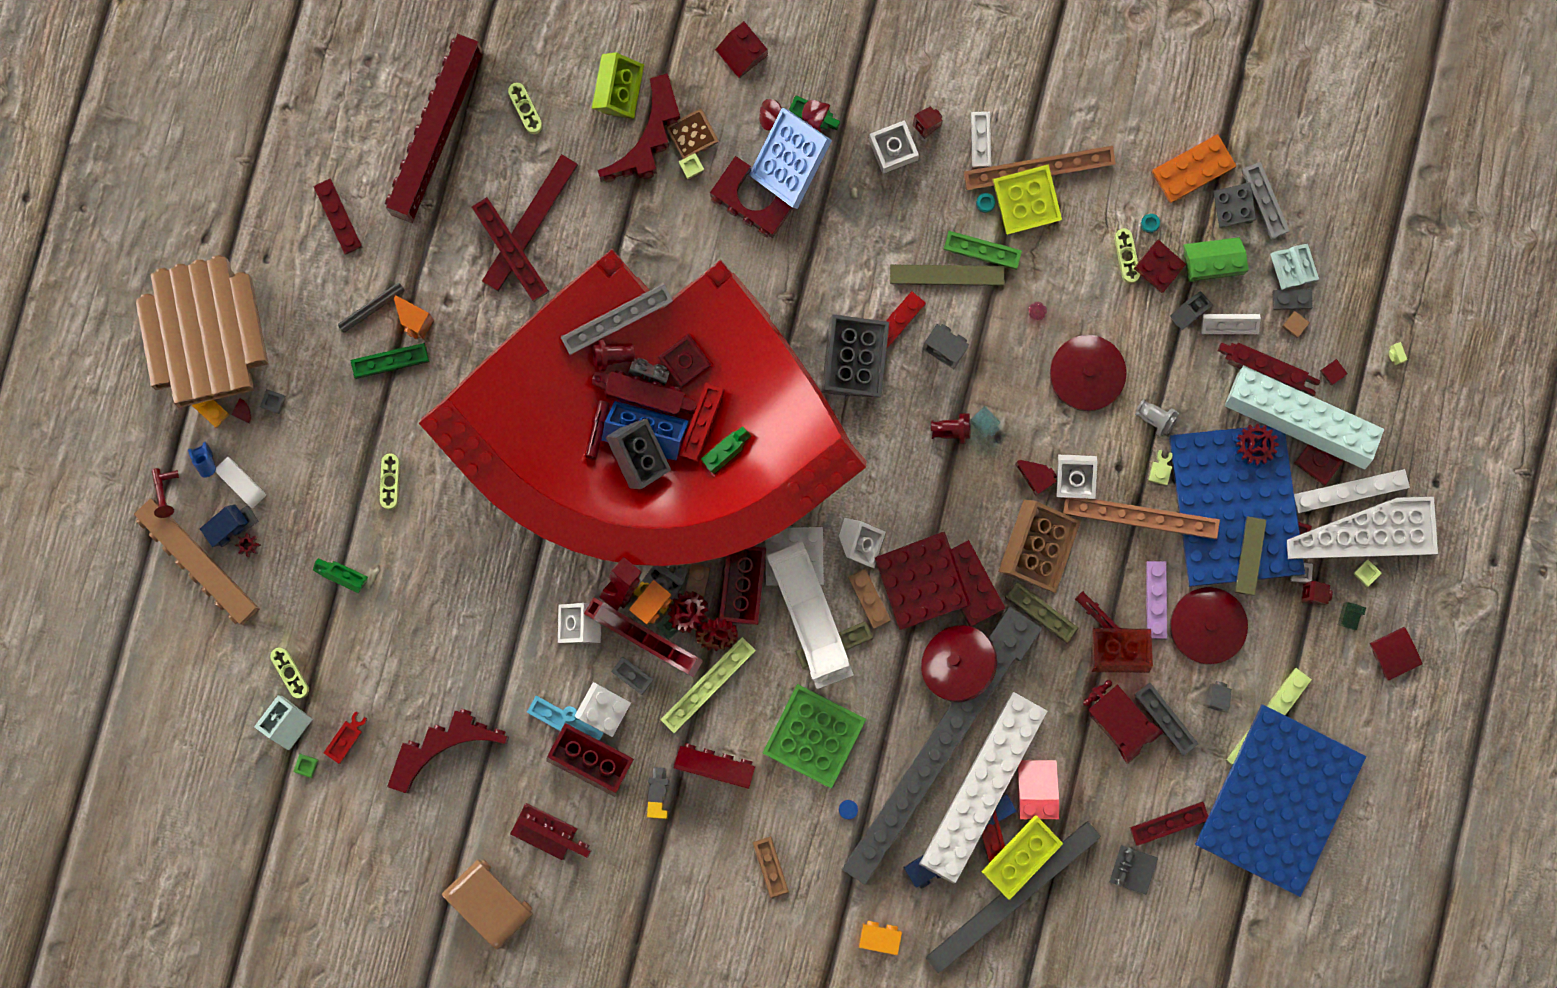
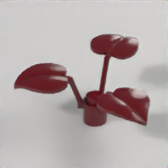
M766 99L760 107V124L763 129L768 131L772 129L782 109L780 103L776 100ZM809 100L804 105L802 111L803 120L821 132L820 126L828 113L830 104Z

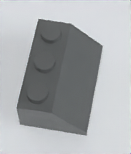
M648 419L621 427L606 436L629 488L642 489L671 471Z

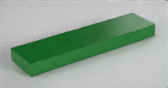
M425 343L350 360L355 379L430 362Z

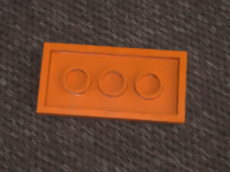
M1217 134L1156 167L1151 172L1171 204L1233 170L1237 165Z

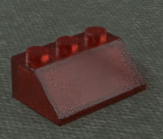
M1093 628L1091 646L1092 672L1150 673L1153 667L1151 629Z

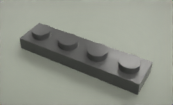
M1148 683L1134 694L1182 756L1198 745V742L1151 683Z

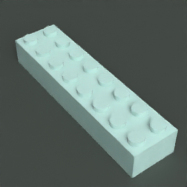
M1244 365L1237 374L1225 403V407L1362 469H1366L1373 461L1384 432L1383 428Z

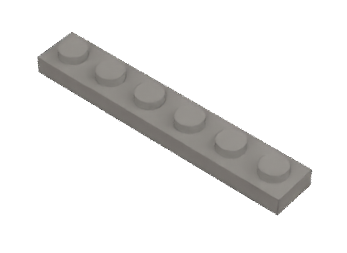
M662 284L561 336V339L569 354H572L673 302L666 286Z

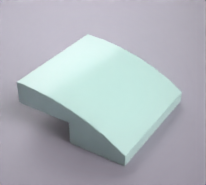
M1308 244L1293 246L1289 249L1275 251L1270 254L1282 290L1319 280Z

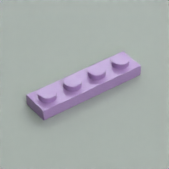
M1166 561L1146 562L1147 639H1167Z

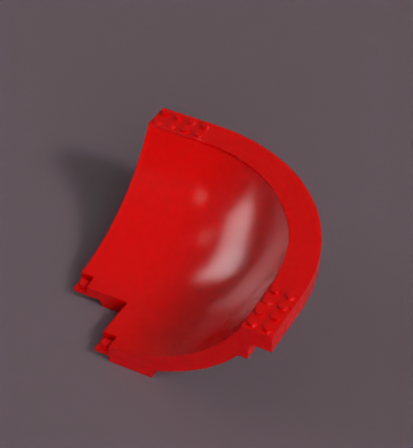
M613 249L559 291L553 299L492 352L437 406L423 416L419 422V425L467 479L493 505L515 522L538 536L571 551L618 563L624 557L633 565L669 566L691 564L725 557L753 547L782 532L804 517L863 471L867 463L850 442L829 403L798 356L771 321L768 312L721 259L672 297L673 302L599 339L604 340L605 345H633L635 359L642 358L647 360L649 364L664 366L658 356L687 334L692 336L712 365L682 388H680L669 373L668 380L663 387L681 389V392L685 393L684 397L695 401L696 406L706 383L725 390L699 461L695 462L678 456L677 460L666 459L671 471L642 489L629 488L609 443L602 441V438L597 459L586 458L585 454L593 426L592 418L595 417L598 401H605L610 404L607 416L614 403V400L607 399L604 394L605 390L592 385L594 373L610 374V371L615 372L617 370L626 373L628 377H632V374L628 373L632 362L613 363L612 365H607L606 371H599L598 366H594L592 357V345L597 344V341L569 354L561 336L650 291L643 281L633 274ZM649 376L645 377V382H648ZM679 412L677 418L689 421L686 430L687 434L694 413L686 414ZM743 426L751 435L744 442L743 450L713 474L701 458L729 434Z

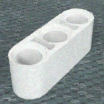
M227 457L216 467L215 472L252 509L266 496L264 491L230 457Z

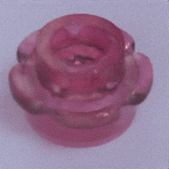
M1041 302L1031 304L1028 308L1029 316L1032 319L1042 320L1047 313L1046 306H1043Z

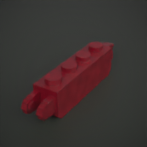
M1239 342L1237 344L1231 343V345L1221 343L1217 352L1226 355L1225 359L1228 360L1227 363L1231 366L1241 369L1244 365L1310 396H1315L1316 392L1304 386L1305 381L1313 385L1320 384L1319 379L1308 375L1309 372Z
M617 370L615 372L610 371V374L594 373L592 385L605 390L604 394L607 399L677 417L679 412L693 414L697 408L696 402L685 398V393L681 392L682 390L679 388L671 387L669 389L663 387V384L659 382H645L644 378L638 376L628 377L626 373Z

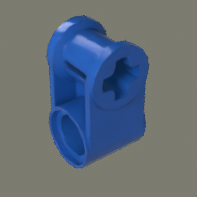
M206 441L203 442V445L193 450L191 448L188 449L192 463L201 477L207 478L215 473L216 467L213 453Z

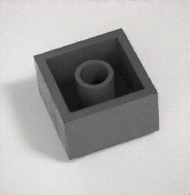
M936 324L924 342L922 349L954 370L967 351L969 344L966 343L967 339L959 334L956 336L951 333V329L946 325L941 324L940 326Z

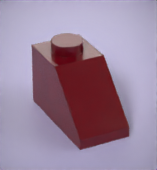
M930 106L914 115L913 127L926 139L942 125L943 116L937 109L934 110Z
M1018 460L1015 463L1035 496L1057 482L1055 479L1057 478L1056 473L1052 468L1049 469L1047 465L1025 460Z
M1316 581L1304 583L1302 603L1329 604L1333 595L1330 585Z

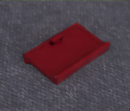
M525 803L510 835L560 860H564L568 848L518 823L521 815L526 816L528 813L538 818L536 822L542 825L548 823L555 827V832L561 834L563 831L571 835V840H573L578 828Z

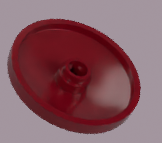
M1082 335L1068 340L1057 350L1050 365V381L1055 394L1062 402L1076 410L1096 411L1103 409L1117 399L1125 386L1127 370L1122 354L1115 345L1099 336Z
M1204 587L1189 592L1178 601L1171 615L1170 632L1174 644L1185 657L1200 664H1218L1229 660L1240 651L1247 638L1248 619L1243 606L1232 594L1219 588Z
M965 625L948 627L936 634L926 646L921 662L922 676L928 688L938 697L950 702L969 701L982 694L991 684L997 669V654L990 639L978 629Z

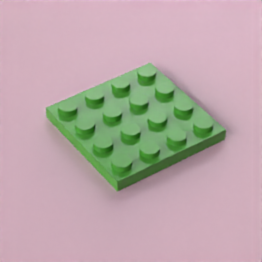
M797 684L763 754L832 789L866 718Z

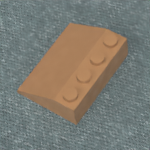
M1023 500L998 572L1056 593L1081 521L1037 501Z

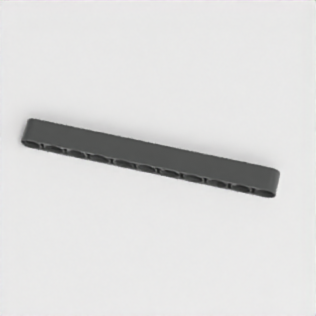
M1089 821L1080 826L1062 842L1063 845L1010 900L1002 893L929 953L926 956L928 962L937 973L944 970L1101 837Z

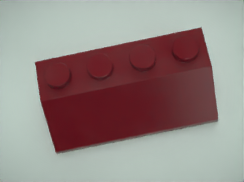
M753 546L727 555L719 621L726 619V623L732 621L734 624L758 625L766 548Z
M565 723L549 751L546 761L615 797L634 759Z
M685 743L684 747L680 746L674 769L750 789L756 767L752 765L753 761L741 759V762L734 761V756L724 753L722 757L716 756L713 750L704 748L703 752L696 750L697 746Z

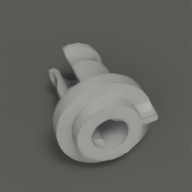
M1143 399L1137 407L1135 415H1139L1146 422L1158 428L1156 435L1161 437L1163 434L1168 435L1178 419L1179 412L1173 408L1167 412Z

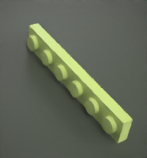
M742 637L660 720L675 733L756 650Z
M1295 668L1268 703L1267 707L1286 715L1312 679ZM1249 730L1226 759L1230 764L1233 765Z

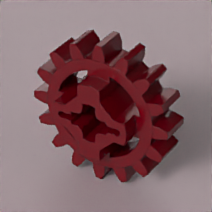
M1259 423L1254 428L1251 424L1248 425L1247 430L1243 428L1241 431L1243 435L1237 436L1240 442L1235 444V446L1240 447L1237 454H1243L1241 460L1247 458L1248 464L1254 461L1255 466H1258L1260 461L1263 465L1267 463V459L1271 461L1273 459L1271 454L1275 455L1277 453V450L1274 448L1279 445V443L1274 442L1277 436L1271 435L1273 430L1267 431V425L1260 428ZM1245 440H1246V442L1248 443V449H1247V450H1246V448H1245ZM1262 440L1260 445L1252 450L1254 444ZM1252 454H1259L1260 457L1253 456Z
M685 591L684 595L679 593V599H673L674 605H669V608L672 609L668 613L672 617L669 619V622L673 624V628L682 633L685 631L691 633L692 629L697 631V625L703 626L702 619H707L704 613L709 611L705 607L708 603L703 600V596L694 591L691 593Z
M719 618L715 620L708 619V623L703 622V626H697V644H701V648L707 647L708 651L712 648L715 651H718V649L724 651L726 646L731 648L732 644H736V639H738L737 626L733 625L732 621L726 623V619L719 621Z

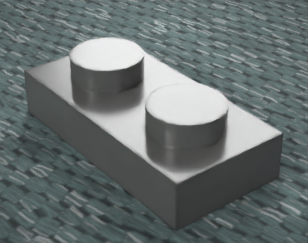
M1312 289L1272 291L1273 310L1313 308Z
M624 657L619 660L611 671L641 695L653 682L652 678Z

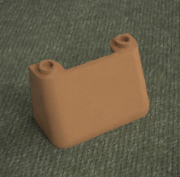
M477 859L442 893V896L491 946L498 950L533 915L531 912L533 908L526 901H518L491 874L489 870L491 866L484 859L482 861Z

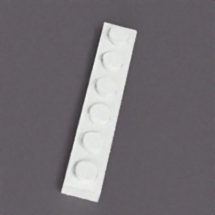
M1403 469L1294 494L1296 512L1298 514L1408 489L1410 486L1406 471Z

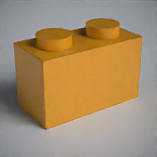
M868 920L867 924L863 923L858 947L898 955L902 931L898 930V926L887 924L885 928L880 927L878 922Z

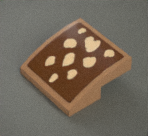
M702 109L679 119L678 123L666 127L683 159L694 153L697 154L700 151H705L719 142Z

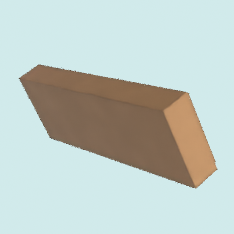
M772 837L754 841L753 845L770 898L789 893Z

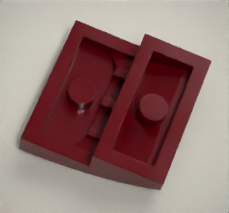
M1405 627L1370 643L1375 659L1380 663L1385 679L1388 681L1423 664Z

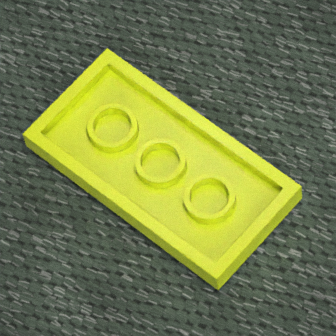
M1035 815L981 872L1010 900L1063 843Z

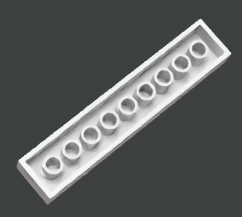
M1015 692L1010 694L919 865L953 884L956 883L1044 719L1047 710Z

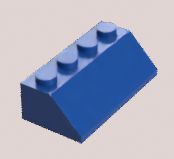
M614 401L604 423L602 441L608 442L606 436L621 427L648 419L665 458L677 460L688 427V420Z

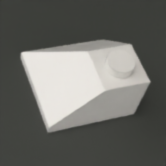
M844 518L839 538L847 558L875 568L876 561L874 557L879 555L886 532L862 521Z

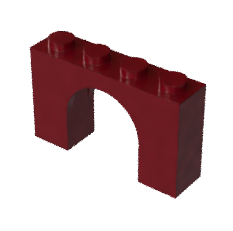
M735 156L710 191L711 201L718 206L722 204L728 208L727 212L735 217L738 215L743 218L742 221L749 227L755 226L758 228V232L762 236L773 238L793 210V207L778 196L774 198L768 207L762 210H750L740 203L737 194L740 186L749 175L751 166Z

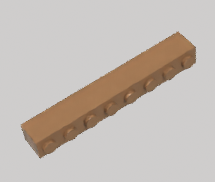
M150 498L134 513L138 518L136 522L143 529L146 527L150 531L149 536L155 542L160 541L164 545L162 549L169 556L173 555L177 559L175 563L181 569L186 568L190 572L188 576L195 583L199 582L203 586L202 591L210 597L212 595L217 600L215 604L222 611L225 609L229 613L228 617L233 623L244 625L260 608L171 516L167 518L156 517L154 511L158 508L159 504Z

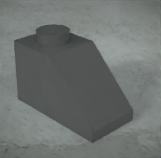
M1200 291L1181 305L1170 317L1183 330L1213 306V304Z
M1216 681L1215 684H1210L1203 706L1221 712L1229 711L1232 689L1227 688L1226 683Z

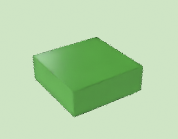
M299 753L293 772L313 778L319 760Z

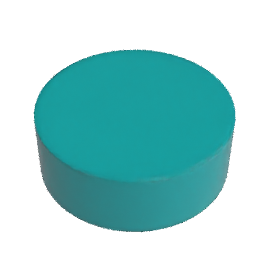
M989 193L981 194L976 201L977 209L982 213L991 212L995 207V198Z
M1152 213L1146 214L1140 223L1142 230L1146 233L1156 232L1160 227L1159 217Z

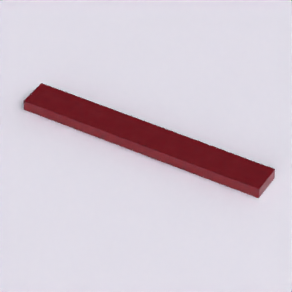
M562 154L511 233L523 252L578 166L576 162ZM499 252L482 279L484 284L498 292L512 271L501 252Z

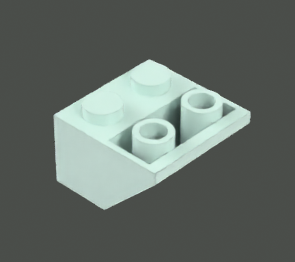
M278 695L254 727L269 739L290 750L313 719L286 698Z

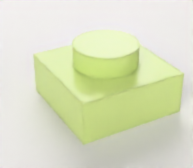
M696 153L679 161V165L687 180L704 172V168Z
M1401 342L1389 347V357L1392 362H1395V365L1407 361Z
M1366 560L1353 574L1366 587H1369L1382 573L1369 560Z

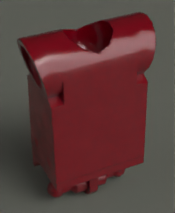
M1107 680L1103 685L1092 689L1089 698L1083 701V705L1088 707L1093 701L1099 699L1089 709L1091 713L1089 716L1117 746L1126 764H1129L1140 754L1143 745L1153 743L1164 732L1149 722L1118 684L1104 695L1106 689L1112 686V681Z

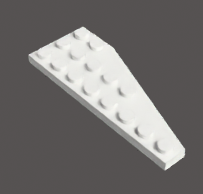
M1434 497L1395 498L1287 540L1288 559L1438 554Z

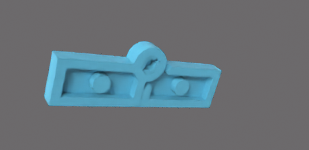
M535 696L527 711L530 715L559 731L562 730L566 723L599 741L604 732L576 718V708L568 706L562 710L538 696Z

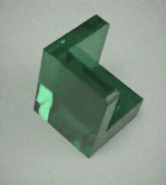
M1350 602L1344 603L1337 625L1357 630L1360 617L1365 615L1366 607Z

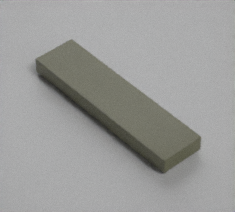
M1246 517L1234 593L1255 595L1267 521L1265 519Z
M1019 582L1015 583L1005 597L1066 644L1079 629Z
M866 621L838 632L845 651L874 639ZM803 648L796 650L795 652L802 669L809 667Z

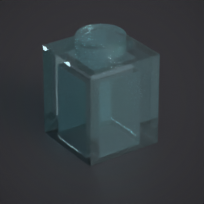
M986 406L970 420L972 425L985 438L988 435L992 437L1000 430L998 426L1001 422Z

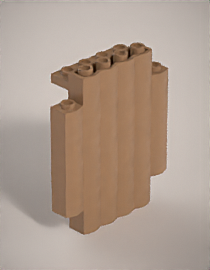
M222 255L213 256L208 261L195 260L190 265L177 264L170 270L166 268L155 270L151 274L154 295L143 294L140 298L136 299L151 386L155 390L171 387L174 404L178 408L254 391L250 369L268 365L269 363L251 276L245 272L234 274L231 270L230 262Z

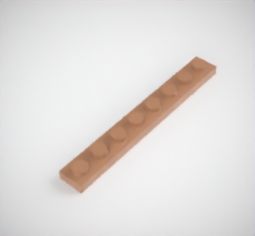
M1113 146L963 171L966 190L994 186L993 179L1048 164L1051 176L1115 165Z
M1066 498L1063 510L1064 514L1216 540L1220 523L1219 519L1088 498Z

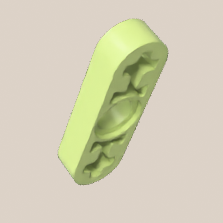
M521 83L511 84L508 93L527 132L538 134L542 130V122L524 86ZM515 88H517L518 90H522L520 91V95L522 97V100L520 101L517 95L513 94ZM523 104L531 106L528 113L520 111V107ZM531 116L534 123L538 122L536 129H533V127L529 128L531 123L528 118Z
M1123 228L1117 231L1114 241L1122 278L1126 283L1132 284L1140 277V274L1133 269L1138 260L1132 233L1128 229ZM1121 233H1123L1124 236H1128L1125 243L1126 246L1130 245V247H1124L1120 249V247L1124 246L1123 240H1119ZM1129 251L1132 254V260L1125 261L1122 258V253ZM1132 263H1134V265L1131 266L1132 273H1136L1133 279H1131L1130 276L1126 275L1129 272V267H1124V265H1131Z
M386 454L381 461L380 504L388 510L394 509L398 505L400 460L394 454ZM390 458L396 461L395 464H392V471H396L395 474L385 473V470L389 471V465L386 464V461H389ZM389 476L395 479V484L392 487L385 485V479ZM384 489L389 491L395 490V493H390V497L394 499L390 506L384 502V499H388V492H384Z
M275 648L271 652L270 658L289 692L295 698L306 697L309 687L289 652L284 648ZM277 652L284 653L285 655L282 657L284 662L287 663L289 661L290 664L280 668L283 663L281 660H276ZM289 667L295 671V675L291 679L286 678L284 674L285 670ZM299 677L300 680L296 682L299 686L304 687L302 694L295 693V690H297L294 683L290 685L289 682H293Z

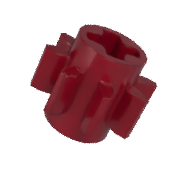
M246 533L244 538L238 536L240 541L235 546L240 548L238 552L240 555L246 552V557L249 558L250 553L258 554L256 549L261 544L256 543L257 536L250 538L249 533ZM250 542L252 545L248 549L245 548L244 544Z

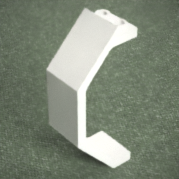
M801 542L767 555L799 636L816 688L819 689L853 676L843 643L804 543Z

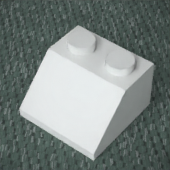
M1058 455L1057 497L1095 499L1097 456Z
M590 603L559 605L558 643H601V624L584 614Z

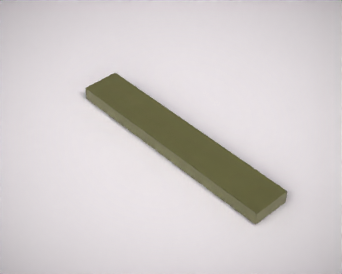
M890 264V284L1004 286V266Z

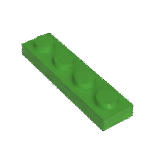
M948 231L944 246L945 251L1017 270L1022 250L952 231Z

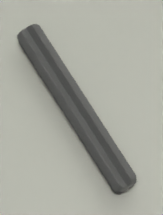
M400 283L395 284L338 323L341 331H348L392 301L395 295L399 296L405 291Z

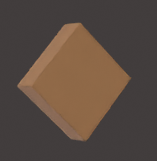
M1294 311L1282 327L1298 338L1310 322Z

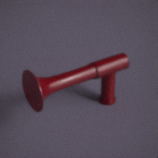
M155 468L152 470V477L159 506L155 509L154 515L158 518H167L173 515L174 508L166 503L163 481L179 478V473L176 470L161 474L160 469Z

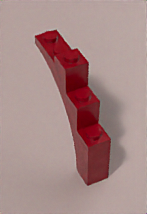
M668 73L650 78L652 109L646 129L635 147L623 158L612 165L598 170L601 182H612L619 176L629 177L634 175V172H637L639 178L643 179L652 178L654 174H657L652 152H663L669 147L664 125L669 126L678 123V120L681 119Z
M594 597L584 612L586 616L692 677L700 669V665L703 662L702 659Z
M461 708L460 712L454 711L447 732H445V727L436 724L434 728L428 727L421 748L419 747L420 744L409 740L408 743H402L387 787L403 793H409L415 778L422 768L447 748L476 740L507 744L509 736L505 735L506 731L497 728L494 731L488 730V725L479 722L473 725L475 717L471 716L472 712Z

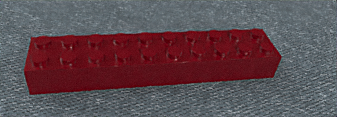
M458 33L456 38H453L450 42L449 49L451 50L449 55H446L443 59L442 66L444 67L442 72L436 76L435 89L429 93L428 106L422 110L421 123L415 127L414 140L408 144L407 157L401 161L399 170H401L400 174L394 178L392 184L393 191L391 194H388L385 200L386 208L391 216L412 224L483 53L479 41Z

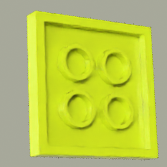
M1049 164L993 179L1006 234L1062 220Z

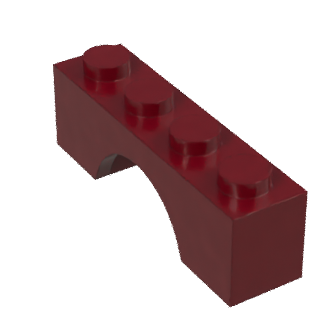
M623 557L611 570L608 577L611 581L602 590L599 598L617 611L621 607L624 609L631 601L630 599L641 581L639 577L642 572Z

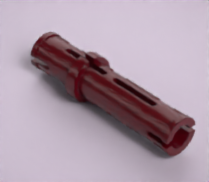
M598 401L595 417L592 418L593 426L585 454L586 458L597 459L604 423L610 407L608 402Z
M1084 591L1075 598L1086 610V613L1091 615L1115 640L1124 633L1099 607V604L1088 597Z

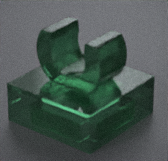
M667 615L656 626L670 640L679 630L672 627L673 624L669 622V619L672 617Z

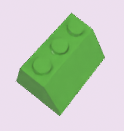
M1240 237L1183 244L1188 282L1245 275L1249 271L1246 251Z

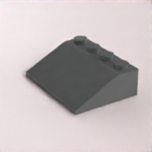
M835 314L830 317L822 393L881 398L889 322Z

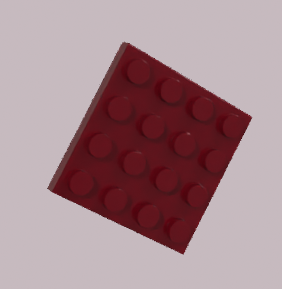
M945 532L874 557L899 630L970 605Z

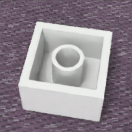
M905 120L869 134V142L882 174L918 160L919 154Z
M593 682L575 717L613 737L631 702Z

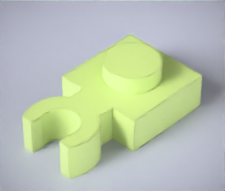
M1159 450L1157 453L1158 463L1152 462L1148 481L1167 486L1172 466H1168L1167 462L1172 459V453L1169 452L1168 457L1164 459L1161 456L1162 450Z

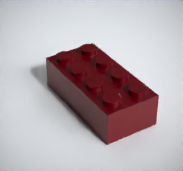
M968 540L952 548L951 550L970 602L969 606L960 608L967 624L972 627L1004 610L1005 606L970 541Z

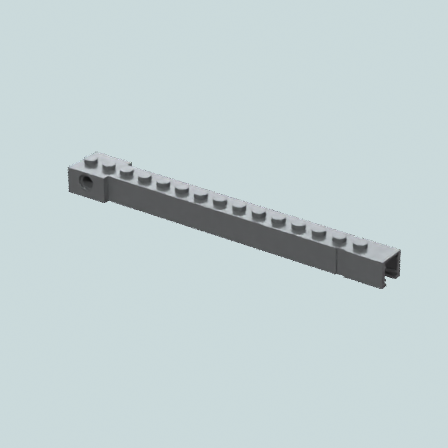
M1007 608L988 637L997 654V669L991 684L982 694L972 700L951 703L865 832V837L859 841L842 867L843 871L865 885L884 857L883 854L887 848H890L1014 659L1017 661L1022 660L1042 628L1013 608Z

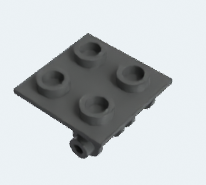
M1251 183L1214 190L1219 228L1243 222L1249 224L1256 220Z
M642 358L634 359L628 372L632 374V377H641L644 374V379L646 376H649L648 382H650L652 377V382H659L663 385L666 384L669 376V371L666 370L665 366L649 364L647 360Z
M1121 845L1109 882L1147 895L1158 857Z

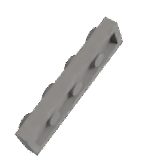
M1261 162L1243 168V175L1246 182L1251 183L1253 199L1270 239L1288 233L1290 230Z

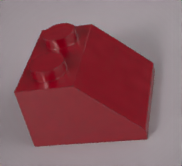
M745 21L729 32L715 49L738 78H741L768 56V49Z

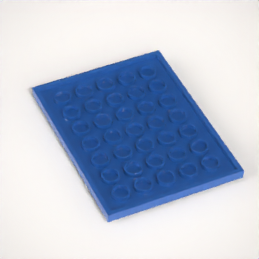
M1270 426L1266 427L1267 431L1273 430L1271 435L1277 436L1274 442L1279 443V445L1274 448L1277 450V453L1275 455L1271 454L1273 459L1271 461L1267 459L1265 465L1260 461L1258 466H1255L1254 461L1248 464L1247 458L1241 460L1242 453L1237 454L1240 447L1235 446V444L1240 442L1237 436L1243 435L1241 433L1243 428L1169 436L1179 513L1220 520L1217 540L1182 534L1189 587L1236 582L1247 516L1267 520L1257 580L1305 575L1303 559H1288L1287 540L1300 535L1285 433ZM1245 440V448H1246V450H1247V449H1248V443H1247L1246 440ZM1260 440L1259 442L1255 443V444H1254V447L1252 448V450H1253L1255 447L1257 448V447L1260 445V443L1262 442V440ZM1252 454L1253 456L1260 457L1259 454Z
M1261 704L1195 845L1301 897L1366 756Z

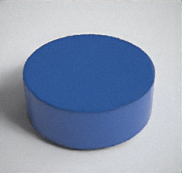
M845 800L839 805V814L844 819H853L858 813V806L852 800Z

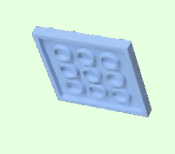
M782 108L749 176L788 205L798 209L832 140L788 109Z

